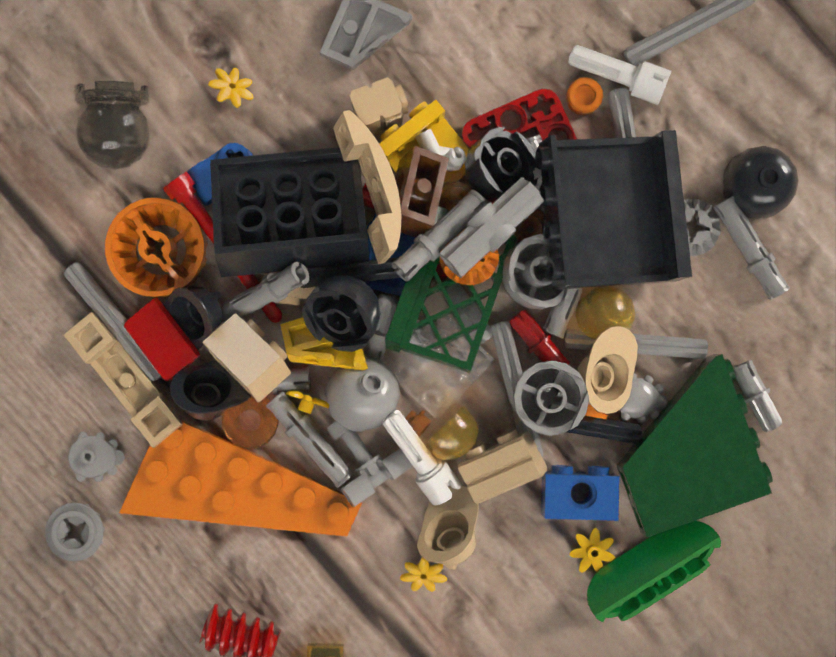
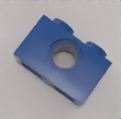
M551 465V471H546L542 476L541 515L544 519L619 521L620 476L610 473V467L588 466L587 472H573V466ZM580 482L586 483L589 488L587 497L582 501L572 500V487Z

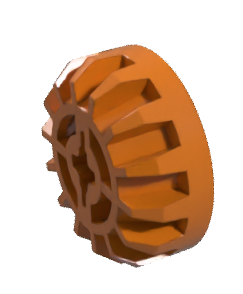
M146 198L126 206L113 219L105 239V256L113 276L125 288L139 295L160 298L170 296L176 288H186L198 280L197 276L207 262L205 256L208 241L197 220L186 208L168 199ZM160 225L169 226L180 234L172 239L170 236L156 231L154 227ZM152 239L165 244L161 247L164 259L161 256L152 254L155 251ZM184 239L186 254L182 264L179 265L176 261L178 254L176 243ZM137 245L139 254L143 258L141 261H139L137 256ZM152 263L160 266L164 272L169 274H152L144 266Z

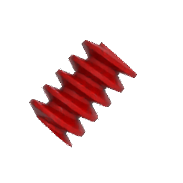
M215 603L208 614L199 643L205 639V650L211 652L219 644V655L223 657L231 648H233V657H242L245 652L247 657H273L281 630L278 634H274V622L272 621L269 622L264 630H261L259 617H256L250 625H246V613L244 612L236 621H233L231 608H228L222 617L218 616V604Z

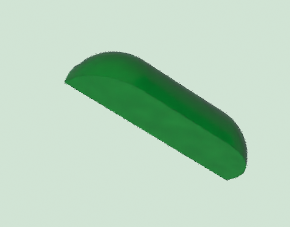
M693 521L649 537L602 567L594 575L587 590V602L590 610L601 622H604L605 618L619 617L621 621H625L634 617L703 573L711 565L707 559L715 548L721 547L720 536L709 525L700 521Z

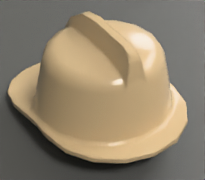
M621 326L609 327L601 332L594 341L589 355L581 361L577 369L586 384L589 404L596 411L605 414L617 412L624 407L630 397L638 345L631 331Z
M451 486L448 487L452 492V498L445 503L435 506L429 502L418 538L417 548L420 555L425 560L443 564L450 570H455L458 564L466 561L476 548L475 527L479 513V504L476 505L468 488L461 486L458 490Z

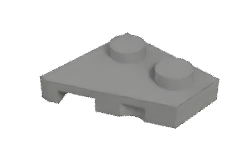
M343 0L320 50V56L354 70L411 23L412 14L380 0Z

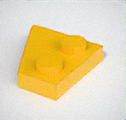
M303 317L280 324L286 354L290 362L354 370L368 369L363 348L353 352L338 351L331 348L334 343L326 340L324 337L321 341L316 339L306 327Z

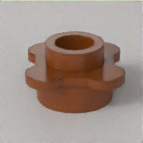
M536 209L515 228L514 234L517 236V243L525 238L543 234V211ZM529 226H532L534 228V231L532 233L528 232Z

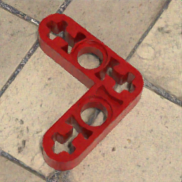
M550 89L536 90L469 120L463 127L461 136L462 141L470 148L476 142V140L470 141L468 138L472 135L473 127L477 126L479 131L488 129L491 126L488 120L491 118L494 119L495 128L503 127L500 118L505 112L511 111L518 114L521 124L516 130L504 129L503 131H508L512 134L517 131L523 135L535 130L536 134L541 136V141H543L551 131L558 129L566 133L568 140L577 139L559 97ZM538 98H542L544 102L550 101L552 106L548 110L549 115H545L543 111L531 114L530 119L533 122L529 124L526 112L521 105L526 104V109L529 111L537 106Z

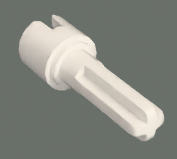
M580 45L573 47L568 61L571 66L630 87L629 91L632 92L631 96L656 105L660 102L671 74V70L646 61L635 66Z
M394 410L383 420V426L418 472L416 483L432 505L436 506L445 503L452 498V492L448 486L451 485L452 488L458 490L462 486L460 480L445 460L433 457L402 413Z

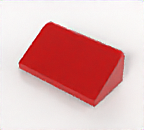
M157 297L147 303L124 324L126 331L165 381L171 380L178 372L188 368L201 355Z

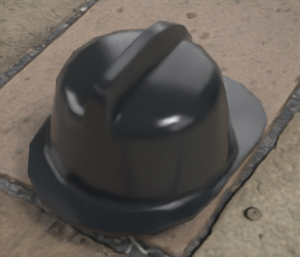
M178 287L163 305L192 344L199 350L204 345L202 342L221 324L223 317L218 300L222 294L219 291L211 293L203 287H192L189 289Z
M216 360L181 370L173 377L170 384L171 397L176 405L181 407L184 413L202 421L218 418L228 408L238 406L251 398V395Z

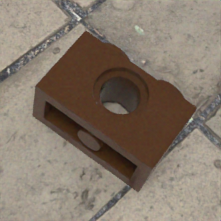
M414 146L399 160L395 180L401 205V233L416 238L419 234H424L434 226L449 158Z

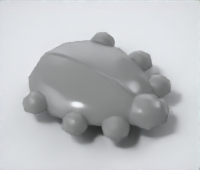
M634 373L630 397L624 407L620 409L621 419L623 421H628L630 418L637 419L640 424L646 422L647 416L656 419L659 416L657 410H663L668 405L667 397L660 395L664 390L663 386L660 384L653 386V378L646 375L642 379L640 377L637 378L636 373Z
M86 432L78 434V439L71 445L68 460L79 482L84 481L86 477H93L96 482H101L104 473L107 472L109 475L116 474L117 469L114 465L122 464L125 459L123 451L116 450L118 446L117 440L105 441L103 432L97 433L95 437L87 436Z

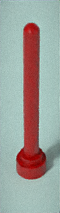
M186 171L167 184L163 190L171 200L175 199L178 204L183 203L214 244L213 219L195 196L197 192L193 187L195 182ZM254 274L237 276L246 289L260 283ZM270 302L261 308L271 322L277 323L281 321L283 315L275 302Z

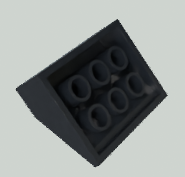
M339 147L210 160L214 255L221 277L279 272L294 262H299V265L303 264L306 268L370 260L358 159L344 161Z

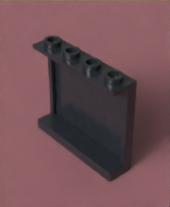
M676 130L661 131L652 137L556 140V135H550L538 144L535 162L537 168L541 170L542 177L539 193L544 199L541 205L545 207L546 221L543 224V238L545 243L549 245L550 255L546 269L548 279L552 281L553 290L677 282L692 277Z

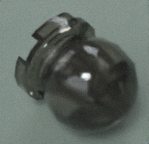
M95 81V89L85 90V84L79 83L75 85V102L86 107L78 117L76 127L78 145L86 158L99 167L113 170L130 167L139 161L148 149L151 135L148 120L139 109L141 106L150 103L149 87L144 85L137 91L134 90L133 82Z

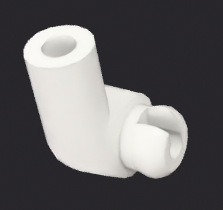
M431 129L420 133L416 137L420 148L449 158L446 171L459 170L465 163L466 154L463 149L439 146Z

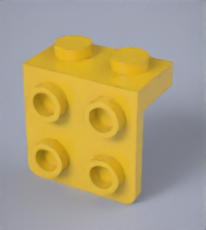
M436 99L429 105L426 101L422 102L409 113L408 116L411 118L401 127L397 124L391 126L380 136L382 142L379 145L395 173H397L399 160L414 146L420 147L416 137L429 129L432 130L439 146L453 149L459 147L465 152L466 158L469 150L444 118L445 110ZM465 163L459 170L446 171L441 194L466 175Z

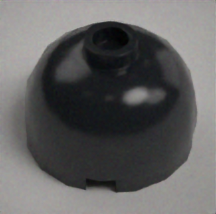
M505 127L492 129L480 136L469 148L465 161V174L470 187L485 200L493 203L521 177L531 182L534 186H536L538 178L534 179L533 173L537 167L533 146L519 132L516 131L512 134L508 131H503Z
M767 146L748 148L732 158L724 169L723 195L725 199L733 196L735 202L747 218L763 219L772 217L784 210L796 195L799 182L797 169L790 157L779 149Z
M337 275L323 280L307 297L302 315L306 327L316 339L321 341L324 337L326 340L334 343L331 348L338 351L353 352L362 349L372 338L378 327L381 312L378 297L370 286L355 277Z

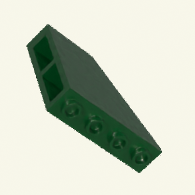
M713 354L705 358L669 401L665 409L659 413V416L643 432L640 441L637 444H633L617 463V468L640 533L647 538L772 494L769 483L773 482L772 474L768 465L765 462H761L757 452V449L760 448L758 435L753 427H748L744 414L748 413L747 404L742 394L736 393L732 382L736 378L735 371L730 360H724L723 354Z

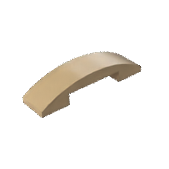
M350 110L343 111L333 130L343 160L358 159L377 215L368 227L367 232L377 262L382 264L397 250L400 239L401 205L398 187L389 161L376 138Z
M93 312L89 313L63 335L83 361L90 364L132 416L130 420L153 448L183 425L157 385L147 377Z

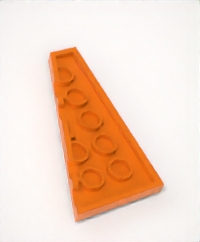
M181 420L183 425L155 448L151 445L149 446L119 512L121 514L347 537L362 502L352 507L342 492Z

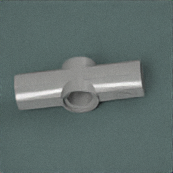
M521 177L493 204L490 202L467 223V228L443 248L439 256L454 274L462 278L490 251L493 253L515 233V228L538 209L544 199L531 182Z

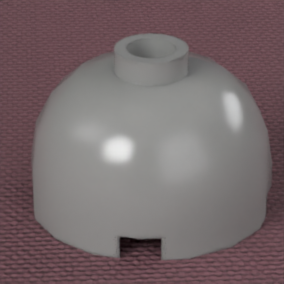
M543 234L521 240L510 249L503 262L502 280L505 290L514 301L527 308L545 309L556 306L561 301L566 300L574 290H553V284L548 279L546 269L547 261L550 258L549 245L545 243Z
M365 357L368 366L366 370L337 368L329 377L325 388V397L327 396V402L330 406L328 410L331 416L341 426L356 432L381 427L383 420L396 410L400 399L399 383L394 372L384 362L372 357Z
M557 361L536 363L525 370L516 382L513 395L515 411L523 424L536 433L549 436L565 433L578 426L587 412L589 403L586 384L580 373L568 364Z

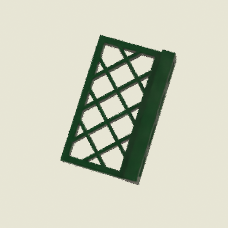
M438 206L434 225L448 213V209ZM512 235L504 243L506 247L503 255L499 256V268L497 273L494 272L491 276L493 281L492 288L477 294L473 285H466L472 297L456 305L453 304L446 288L457 284V282L449 279L442 283L436 271L438 264H440V256L435 261L430 260L405 283L385 338L386 349L397 353L404 351L471 373L502 283L503 262L510 249L514 247L517 236ZM434 278L437 285L430 288L432 280ZM440 291L449 308L430 316L424 305L427 297ZM488 297L484 308L481 300ZM476 303L482 315L481 320L466 328L457 311ZM422 311L425 319L418 322ZM452 314L461 331L442 339L434 322ZM426 325H429L437 342L425 348L410 343L414 331ZM477 330L474 340L472 341L469 333ZM464 336L470 348L467 361L451 357L445 345ZM441 348L443 354L433 350Z

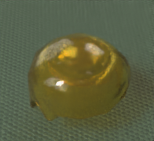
M606 286L591 290L579 302L575 316L578 327L589 338L596 339L601 332L609 327L621 326L629 330L632 329L636 313L633 301L627 293H624L621 289Z
M461 406L455 415L428 440L429 443L426 444V447L440 460H455L467 454L476 443L479 430L476 420L464 406Z

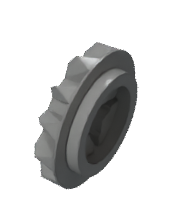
M699 199L684 200L686 223L690 222L694 213H696V224L706 229L694 233L691 241L689 230L687 229L690 256H698L715 246L721 234L720 217L713 210L712 205Z
M72 502L57 508L51 514L46 524L45 536L48 546L58 557L68 561H81L92 556L101 546L105 527L100 519V513L90 508L89 504ZM70 522L75 526L86 522L87 525L81 532L82 540L78 537L64 540L68 536L67 533L71 531Z

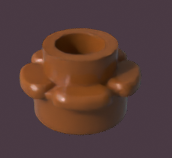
M412 410L405 417L418 437L425 432L432 422L424 415L426 413L425 410H421L419 414Z

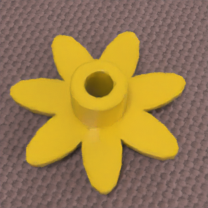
M216 68L215 74L218 79L210 80L208 85L211 88L220 90L216 97L218 102L228 99L231 100L236 108H239L241 105L240 97L246 100H253V94L245 89L252 85L253 81L251 79L243 78L238 80L239 70L237 68H233L229 75L224 70Z
M299 391L286 392V395L301 400L297 409L299 411L311 414L314 404L327 409L330 407L328 402L319 398H312L310 395Z
M597 528L592 530L589 540L581 534L575 535L578 544L582 548L571 550L569 555L573 558H583L579 565L581 573L585 572L591 564L594 570L598 572L603 567L602 561L612 562L616 559L613 554L605 551L611 547L614 539L610 537L600 541V533ZM596 550V554L591 555L592 551Z
M423 557L417 565L405 562L404 566L408 573L400 576L401 581L412 582V591L419 590L424 584L428 591L434 592L435 583L447 581L445 575L439 574L444 565L440 563L430 565L429 561Z

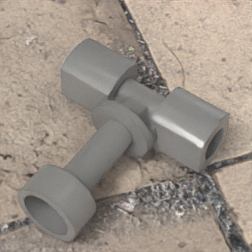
M337 421L327 428L335 440L343 438L361 467L355 470L359 477L341 489L352 507H355L376 492L374 488L389 478L393 481L413 467L401 449L384 460L380 454L373 458L356 431L341 426Z

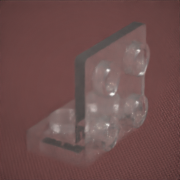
M449 316L434 322L442 339L461 331L458 324ZM426 325L410 343L425 348L437 342L429 325ZM464 336L445 345L451 357L467 361L470 348ZM480 346L471 373H467L402 351L388 367L394 372L399 385L434 418L438 419L482 375L494 358ZM441 348L433 350L443 354Z

